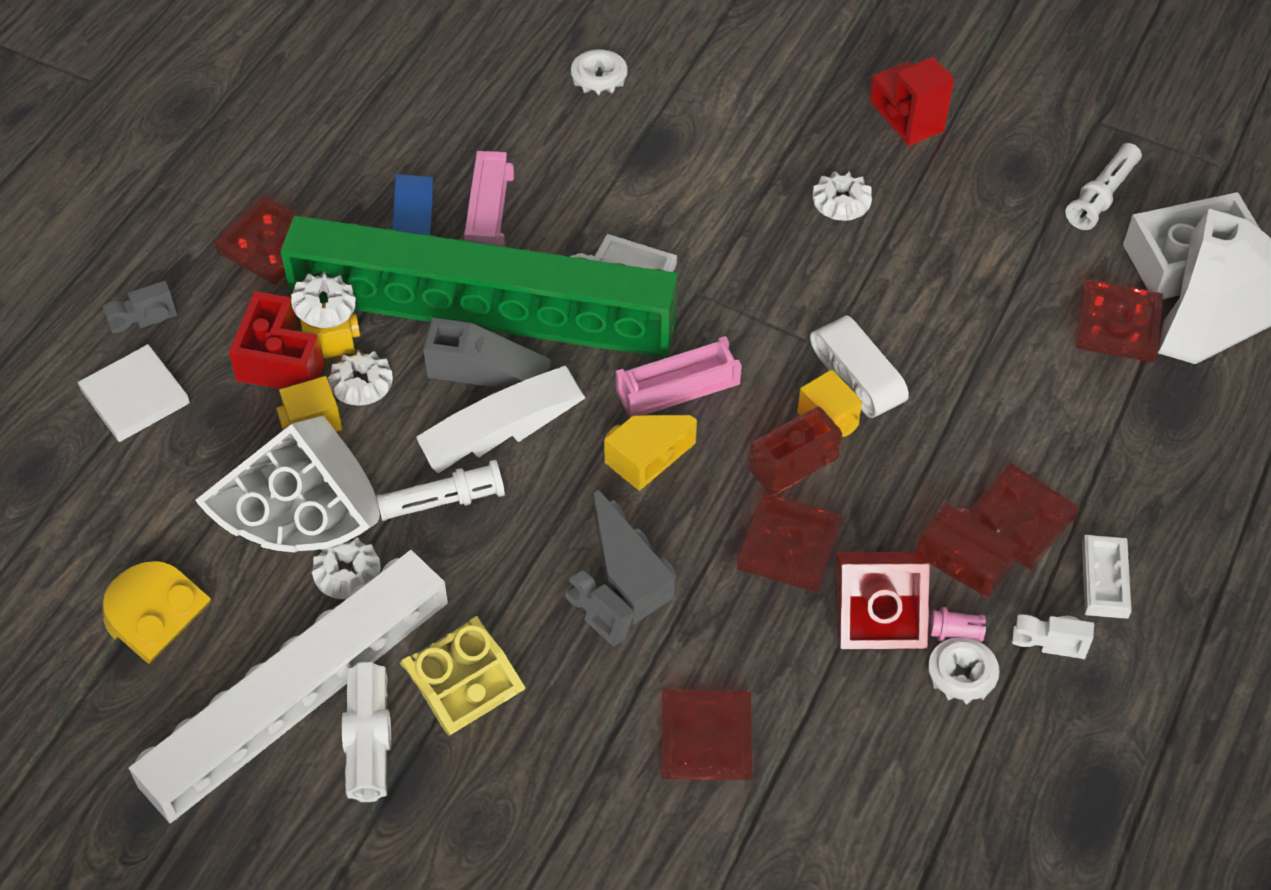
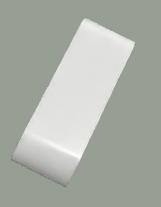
M846 315L811 332V344L818 358L829 371L833 370L862 400L861 410L868 417L874 418L908 400L909 393L904 379L850 316Z

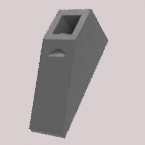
M432 318L423 348L427 378L506 389L526 379L549 372L551 367L550 358L468 322Z
M597 490L594 492V518L606 586L618 597L624 599L628 606L635 611L631 621L634 625L674 599L676 574L671 564L665 558L659 559L650 549V543L640 529L634 530L628 524L620 506L614 500L608 501Z

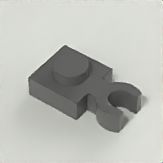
M165 280L129 292V301H113L103 306L112 333L122 332L135 322H138L139 327L143 328L177 316L171 293Z
M581 571L572 576L569 582L575 587L566 592L565 597L572 605L582 607L586 611L584 620L613 647L624 641L635 611L628 606L624 599L618 597L605 584L597 588L595 581L587 572Z

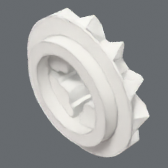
M591 50L582 53L573 61L571 75L574 85L582 86L584 93L595 90L599 96L603 90L613 93L616 86L624 85L625 77H627V65L624 59L614 52ZM598 67H601V71H603L602 77L595 76Z
M834 171L830 177L821 176L818 185L814 186L813 202L815 207L829 218L835 220L856 219L864 215L871 206V187L864 184L863 177L852 178L850 171L845 176H840ZM836 191L840 193L849 191V197L844 194L836 197Z
M325 271L320 276L315 277L308 273L304 281L296 282L291 296V304L295 314L305 323L321 328L338 326L347 321L353 314L356 301L352 285L343 283L340 275L336 278L328 277ZM322 291H326L329 298L325 308H322V303H320L319 299Z
M358 349L356 355L348 357L343 354L338 364H332L331 375L328 379L332 393L340 401L350 405H367L380 400L387 394L392 385L393 375L387 359L379 358L375 351L368 355L363 354ZM353 371H359L361 374L367 373L368 384L359 377L354 378Z
M358 537L353 541H346L342 544L322 549L318 556L313 557L312 575L315 584L324 594L337 599H348L350 593L357 586L367 584L379 575L381 570L379 557L372 545L362 543ZM337 560H343L345 563L353 561L356 575L346 569L339 571Z
M957 637L943 641L933 650L929 659L928 674H930L933 680L934 689L939 688L946 694L948 700L956 698L968 704L974 699L980 698L984 700L987 694L992 689H995L999 678V665L992 651L984 644L974 639ZM957 664L963 669L975 666L971 670L970 679H967L964 675L953 676Z

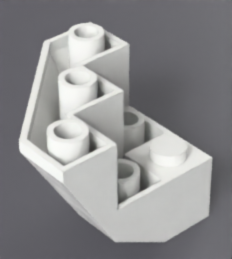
M1209 208L1191 233L1181 295L1164 319L1158 349L1159 354L1197 364L1271 327V238L1247 219Z

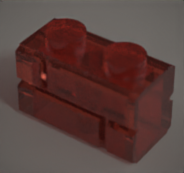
M816 406L752 442L749 469L767 492L774 496L820 469L821 465L826 466L838 459L840 453L839 445H841L843 433L821 407Z
M947 503L944 504L934 520L923 531L917 547V552H922L929 564L987 599L992 596L1000 582L1003 581L1013 567L1019 550V546L1013 542V539L1006 532L999 529L991 530L979 523L970 511L964 508L955 509Z

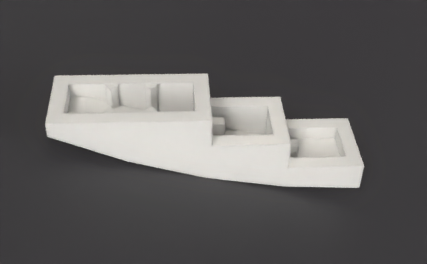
M563 366L494 393L451 415L416 438L431 467L439 474L471 452L479 458L511 436L518 442L585 399V396L569 369Z

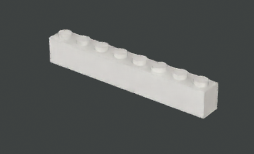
M412 550L408 551L401 558L391 560L379 575L367 584L357 586L350 593L348 599L335 609L322 613L313 626L300 636H294L287 640L280 651L269 660L252 667L247 672L245 678L234 687L217 694L211 700L209 706L199 714L178 724L173 733L156 747H150L143 751L137 757L135 763L129 767L137 787L171 824L346 685L347 669L356 666L357 663L375 662L448 604L445 582Z

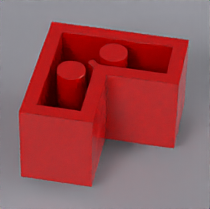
M934 57L915 65L907 61L873 75L869 102L908 146H911L944 132L954 79L951 73L943 68Z
M254 291L229 350L236 381L283 389L320 377L324 366V359L319 336L298 331L299 325L297 316L292 308L291 297Z

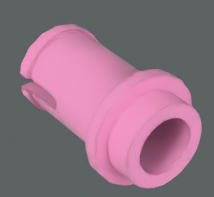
M941 607L939 611H931L929 635L937 637V640L941 642L945 638L965 637L982 643L986 627L981 625L986 623V617L981 614L971 615L948 612L946 607Z

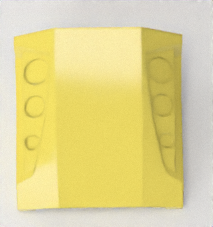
M478 616L422 651L415 653L411 657L408 656L400 662L401 666L406 669L418 686L448 736L526 689L503 650L487 632Z

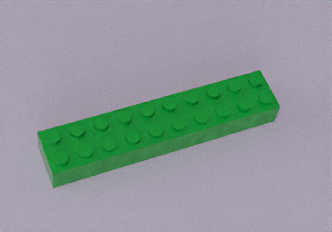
M300 216L293 217L281 248L291 296L296 282L304 281L308 273L315 277L320 276L325 271L328 277L336 278L340 275L343 283L352 285L353 295L356 298L354 308L356 311L431 322L432 318L468 322L492 332L668 358L676 325L678 273ZM326 291L320 293V303L328 302L329 298Z

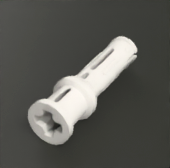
M1132 143L1123 144L1097 179L1087 182L1082 187L1078 200L1072 201L1067 206L1065 211L1066 217L1074 227L1081 230L1092 229L1098 222V215L1111 206L1113 193L1142 157L1141 151L1136 145ZM1115 170H1118V172L1114 176H1112ZM1086 210V215L1081 218L1080 215Z
M492 460L489 462V466L464 471L462 468L456 469V472L452 473L453 477L416 485L383 495H376L382 521L459 501L460 505L464 504L466 506L470 505L473 499L492 494H497L498 497L505 496L497 461Z

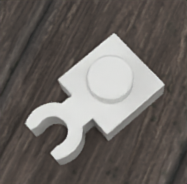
M1018 615L1017 625L1013 628L1012 644L1022 647L1039 645L1042 646L1041 652L1085 659L1093 640L1094 623L1080 621L1073 616H1050L1048 622H1043L1033 616Z

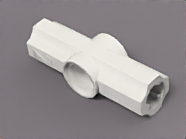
M373 662L357 663L356 666L347 669V712L342 714L343 749L346 753V794L348 798L356 799L360 802H373L383 796H387V750H391V721L389 709L387 710L388 679L385 666H379Z

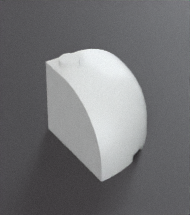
M324 415L291 424L195 500L215 522L233 535H241L250 541L261 544V547L286 552L326 549L342 544L374 526L380 516L378 501L366 474Z

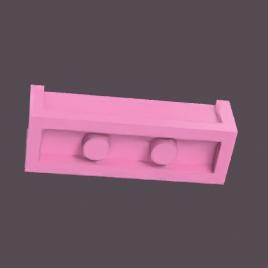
M477 151L464 234L465 240L474 243L505 246L504 234L500 233L507 183L514 180V165L507 163V152Z
M727 337L719 338L716 343L627 371H624V369L616 370V391L629 418L632 416H643L739 385L742 365L739 359L734 360L730 353Z

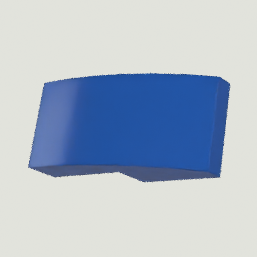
M396 174L393 230L430 235L433 177Z

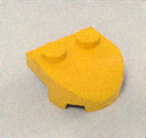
M155 561L140 563L122 572L108 586L103 598V621L106 629L115 640L119 637L145 662L150 664L209 605L211 599L172 565Z

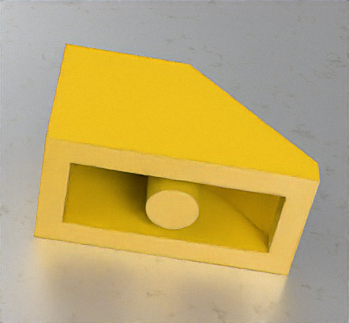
M691 415L632 416L624 424L614 426L604 439L605 463L640 491L696 444L697 420Z

